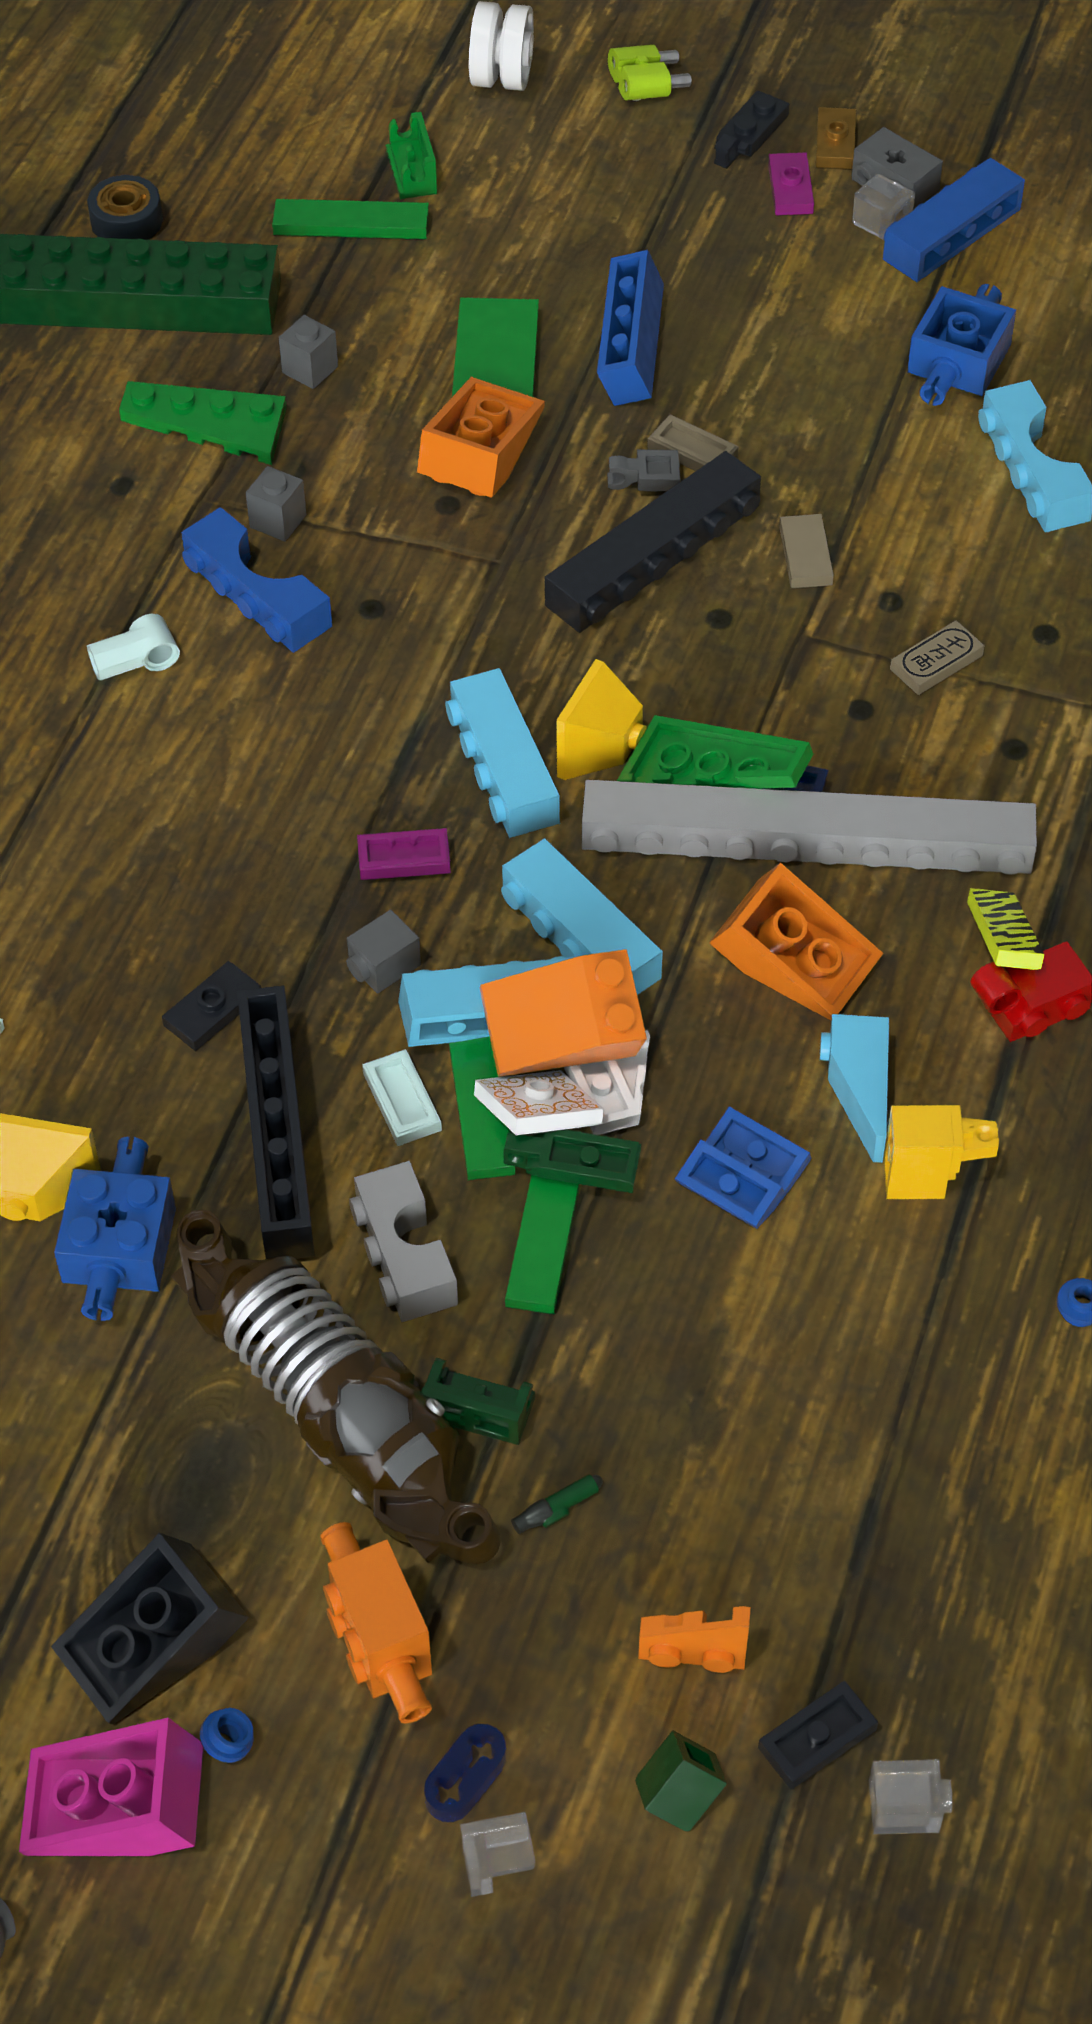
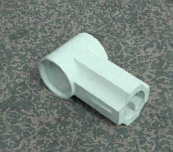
M158 614L141 616L132 623L128 632L87 645L88 655L98 680H103L145 666L150 671L165 670L171 667L180 655V650L164 618Z

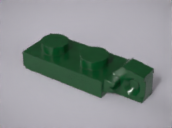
M566 1129L533 1133V1136L515 1135L508 1132L503 1162L507 1165L526 1169V1173L534 1176L537 1175V1177L633 1193L642 1144L636 1141Z

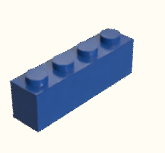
M990 157L977 167L971 168L963 177L951 185L945 186L937 195L925 203L919 204L911 213L899 221L893 222L884 234L883 260L915 282H919L1021 209L1025 179Z
M648 250L614 257L610 261L597 374L614 406L652 398L664 283Z

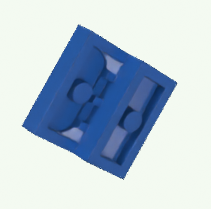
M728 1107L706 1142L703 1140L699 1141L675 1177V1181L758 1229L786 1196L812 1158L810 1152L735 1109Z

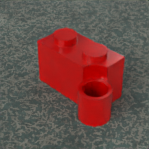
M1067 941L1043 951L1044 959L1041 969L996 966L994 962H991L981 967L970 980L971 986L1009 1042L1024 1036L1034 1037L1042 1033L1048 1026L1065 1019H1077L1090 1009L1092 1003V975Z

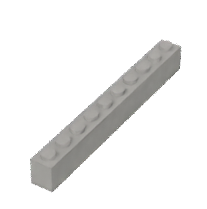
M602 780L585 781L582 850L635 852L646 855L672 854L689 857H728L737 860L765 859L780 862H820L828 865L839 863L867 865L870 867L894 866L912 867L914 869H949L961 872L986 871L1002 872L1005 874H1031L1037 847L1035 803Z

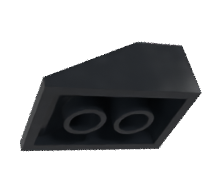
M158 1533L51 1647L109 1724L114 1725L212 1657L247 1621L249 1616L191 1543Z

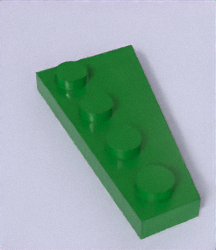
M128 381L119 412L120 419L123 422L167 435L172 431L183 433L187 436L188 441L201 445L205 441H210L223 445L225 452L240 456L244 451L257 455L259 462L272 465L287 405L286 396Z
M654 715L617 781L752 789L795 788L814 753L810 743L805 741Z

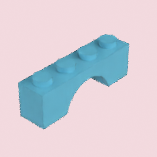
M1031 380L987 390L984 395L983 409H980L978 414L980 427L984 433H988L991 437L998 459L1004 461L1007 465L1014 487L1020 489L1026 499L1030 515L1033 518H1037L1044 532L1091 521L1092 484L1080 463H1068L1052 459L1041 453L1033 444L1042 437L1046 406Z

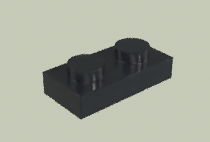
M844 1680L760 1738L758 1749L790 1790H792L875 1732L878 1721Z

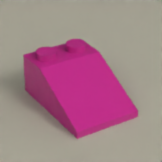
M164 1718L31 1749L19 1852L25 1856H152L195 1847L203 1754L201 1741L170 1718Z

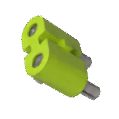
M653 44L611 48L609 50V71L614 82H619L618 89L624 100L639 101L646 98L667 97L671 93V88L689 87L691 85L692 79L689 73L670 75L666 64L678 63L679 53L677 50L658 51Z

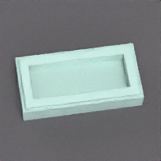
M406 1049L362 1064L363 1075L397 1146L442 1131L441 1120Z

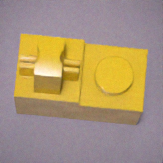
M960 1105L891 1106L883 1158L886 1199H945L948 1180L956 1179V1173L960 1171L961 1161L997 1156L999 1138L996 1121L961 1117Z

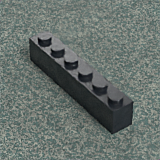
M724 451L544 577L545 606L579 633L593 623H599L614 608L624 601L627 602L633 599L641 589L652 581L664 577L669 569L683 559L692 557L700 547L714 537L722 536L731 525L744 516H750L760 503L761 476L729 452Z
M285 986L239 990L237 994L265 1258L293 1256L295 1259L315 1257Z

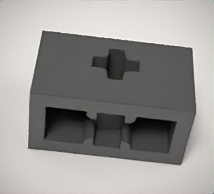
M883 127L854 149L852 180L911 213L919 204L925 203L939 192L943 161Z

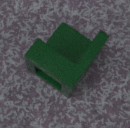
M674 1730L667 1736L635 1779L645 1810L684 1831H690L727 1785L716 1754Z

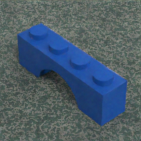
M221 507L181 532L184 547L182 557L187 567L192 572H199L204 576L219 595H226L237 604L239 610L246 618H253L263 626L269 637L275 642L283 643L294 653L332 627L330 597L306 577L299 575L291 578L273 579L260 576L246 567L251 559L247 528Z

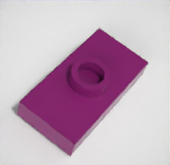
M807 152L769 154L768 166L775 215L813 214L814 199Z
M447 828L357 835L360 880L451 873Z

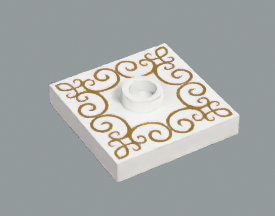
M561 1070L475 1080L474 1096L515 1135L602 1124L604 1108Z

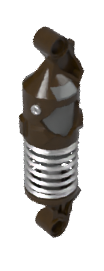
M200 1209L185 1215L177 1229L183 1266L173 1273L171 1277L188 1296V1303L193 1314L206 1334L219 1337L230 1350L239 1353L240 1362L251 1365V1374L262 1378L263 1387L274 1391L276 1401L286 1404V1413L295 1418V1423L298 1424L301 1437L306 1441V1445L325 1466L329 1468L335 1467L353 1487L351 1493L356 1500L362 1504L368 1503L384 1533L399 1541L410 1543L427 1563L431 1562L438 1554L471 1564H482L492 1559L499 1550L501 1540L500 1533L487 1509L477 1503L455 1502L451 1499V1479L459 1445L458 1431L443 1416L445 1412L444 1407L435 1399H427L421 1393L419 1383L414 1379L415 1375L394 1353L383 1352L378 1345L371 1340H367L366 1332L359 1327H355L354 1320L343 1313V1308L332 1301L329 1293L320 1289L319 1282L311 1277V1273L308 1272L300 1261L293 1256L264 1260L232 1259V1241L215 1214L211 1211ZM214 1234L208 1243L197 1246V1242L202 1237ZM313 1296L312 1303L305 1305L308 1297ZM325 1309L322 1317L314 1319L317 1310ZM330 1322H336L335 1326L328 1327ZM270 1343L275 1346L274 1349L263 1354ZM255 1350L252 1357L248 1355L247 1351ZM284 1356L282 1363L275 1366L276 1363L280 1360V1358ZM266 1363L264 1370L259 1368V1364ZM279 1375L276 1382L271 1381L272 1376ZM286 1389L289 1392L288 1395L283 1394L282 1390ZM475 1525L485 1527L483 1534L477 1540L471 1542L461 1540L463 1533L469 1527Z

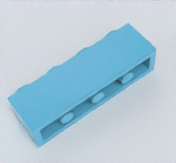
M500 668L451 681V700L445 702L447 716L451 725H458L461 730L460 742L466 758L473 757L476 763L474 765V772L479 788L481 790L487 789L491 796L489 797V806L494 821L496 823H503L509 838L560 824V795Z
M545 838L502 865L503 887L501 892L505 901L512 909H519L530 919L534 930L542 938L548 937L559 948L562 956L569 958L627 949L637 995L662 978L663 951Z
M559 956L549 960L528 962L510 961L505 964L487 966L467 965L456 969L418 970L414 973L402 974L398 1003L408 1047L488 1037L489 1031L479 988L481 984L574 957Z

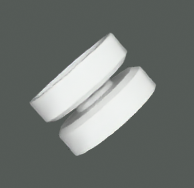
M483 1L477 3L473 16L469 48V77L472 86L491 88L496 82L500 70V80L505 89L525 90L530 73L534 43V17L531 6L512 4L506 12L503 22V12L498 3Z

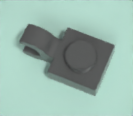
M637 449L636 458H626L624 456L609 457L608 488L620 490L628 487L631 483L637 482L638 491L670 490L680 483L678 450Z

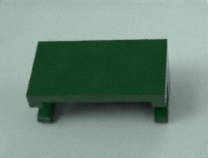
M436 1358L421 1393L427 1399H435L444 1407L445 1412L443 1416L455 1428L519 1445L535 1400V1391L532 1390L533 1384L523 1381L519 1390L449 1371V1367H445L446 1360Z

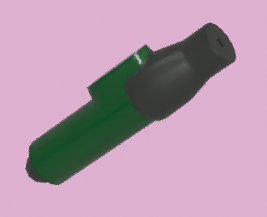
M588 1474L547 1498L538 1500L520 1515L511 1519L514 1529L518 1534H521L530 1528L540 1525L547 1528L570 1514L569 1508L599 1492V1488L603 1483L602 1478L599 1475L591 1476Z

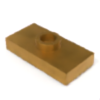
M818 108L817 168L853 169L856 109Z

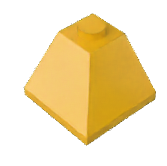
M595 659L557 718V777L563 780L623 765L631 751L635 750L647 729V726L642 724L643 705L603 661Z
M0 1113V1215L13 1221H21L23 1219L42 1221L65 1208L73 1169L101 1171L92 1128Z

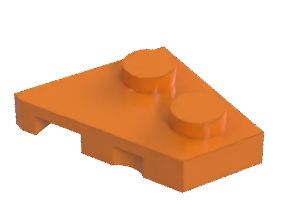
M733 1607L732 1620L706 1622L707 1614L704 1611L685 1612L675 1616L657 1615L641 1617L638 1659L649 1660L650 1663L660 1667H676L680 1663L702 1665L704 1669L716 1673H726L733 1669L744 1670L751 1607Z

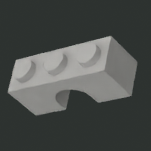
M410 1161L354 1177L356 1197L349 1199L350 1209L356 1226L365 1225L369 1237L364 1238V1245L371 1266L380 1264L384 1277L379 1278V1285L386 1306L395 1305L401 1322H405L458 1305L457 1280L441 1240L424 1245H412L400 1239L408 1231L427 1225L425 1198Z

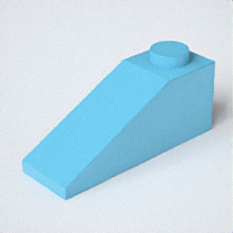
M832 1014L830 1033L821 1032L820 1060L828 1061V1081L873 1162L883 1163L887 1136L889 1017Z

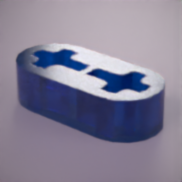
M476 1724L467 1728L429 1774L425 1781L424 1797L428 1812L434 1818L442 1822L461 1820L472 1810L500 1774L506 1763V1742L503 1734L497 1728L489 1724ZM486 1743L491 1744L493 1758L489 1759L482 1756L472 1768L468 1767L473 1759L471 1746L474 1744L476 1747L482 1748ZM461 1777L463 1780L458 1786L460 1800L457 1802L449 1798L444 1804L439 1802L438 1788L441 1786L449 1790Z

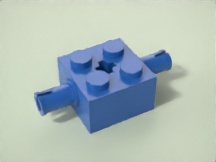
M989 284L981 285L976 296L941 286L911 337L907 372L927 379L919 391L922 400L927 404L930 403L935 393L938 394L933 401V406L942 404L950 387L983 396L1011 346L1016 309L999 304L1002 299V293L996 286L993 285L988 296H985L989 289Z
M123 1137L118 1140V1150L113 1172L73 1169L54 1254L62 1283L88 1285L81 1312L85 1317L92 1320H97L98 1309H102L101 1321L110 1320L113 1317V1306L117 1288L159 1292L176 1206L170 1177L142 1175L149 1146L144 1140L136 1137L133 1140L132 1150L128 1149L129 1137Z

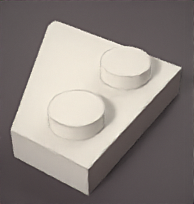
M648 1030L645 1031L647 1040L635 1057L564 1067L567 1076L604 1108L602 1124L590 1126L593 1134L600 1135L639 1125L650 1040Z

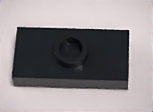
M227 961L162 1015L163 1026L194 1051H197L239 1015L237 991L261 988V985L233 963Z

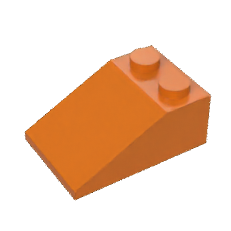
M470 377L422 429L417 473L429 476L436 482L450 483L468 489L475 495L492 498L508 480L544 409L545 401Z
M781 862L755 883L709 942L744 974L830 1021L832 1020V1014H839L883 955L881 950Z
M627 949L574 957L484 983L479 987L498 1077L635 1057L647 1040Z

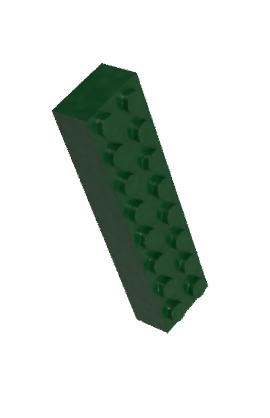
M0 234V324L272 335L281 285L278 245Z

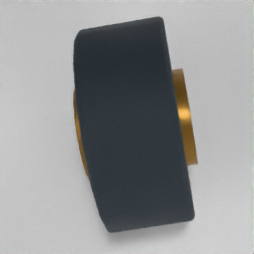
M120 175L105 179L90 191L87 199L92 231L97 237L149 240L161 228L163 215L159 191L151 181L140 176Z

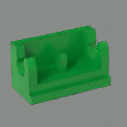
M422 112L411 113L409 120L410 129L407 132H398L399 128L396 119H392L389 123V144H386V152L400 199L437 194L436 159Z

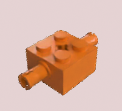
M341 1522L334 1524L323 1531L320 1536L322 1544L325 1545L331 1562L327 1563L330 1584L323 1586V1590L329 1605L326 1611L337 1639L344 1637L349 1651L346 1654L347 1662L357 1685L366 1681L373 1699L389 1693L401 1723L406 1724L418 1721L432 1710L431 1703L427 1700L419 1681L432 1675L428 1628L388 1539L361 1549L350 1523Z

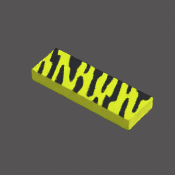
M970 888L967 904L995 965L1032 970L1041 969L1044 959L1043 950L1015 893Z

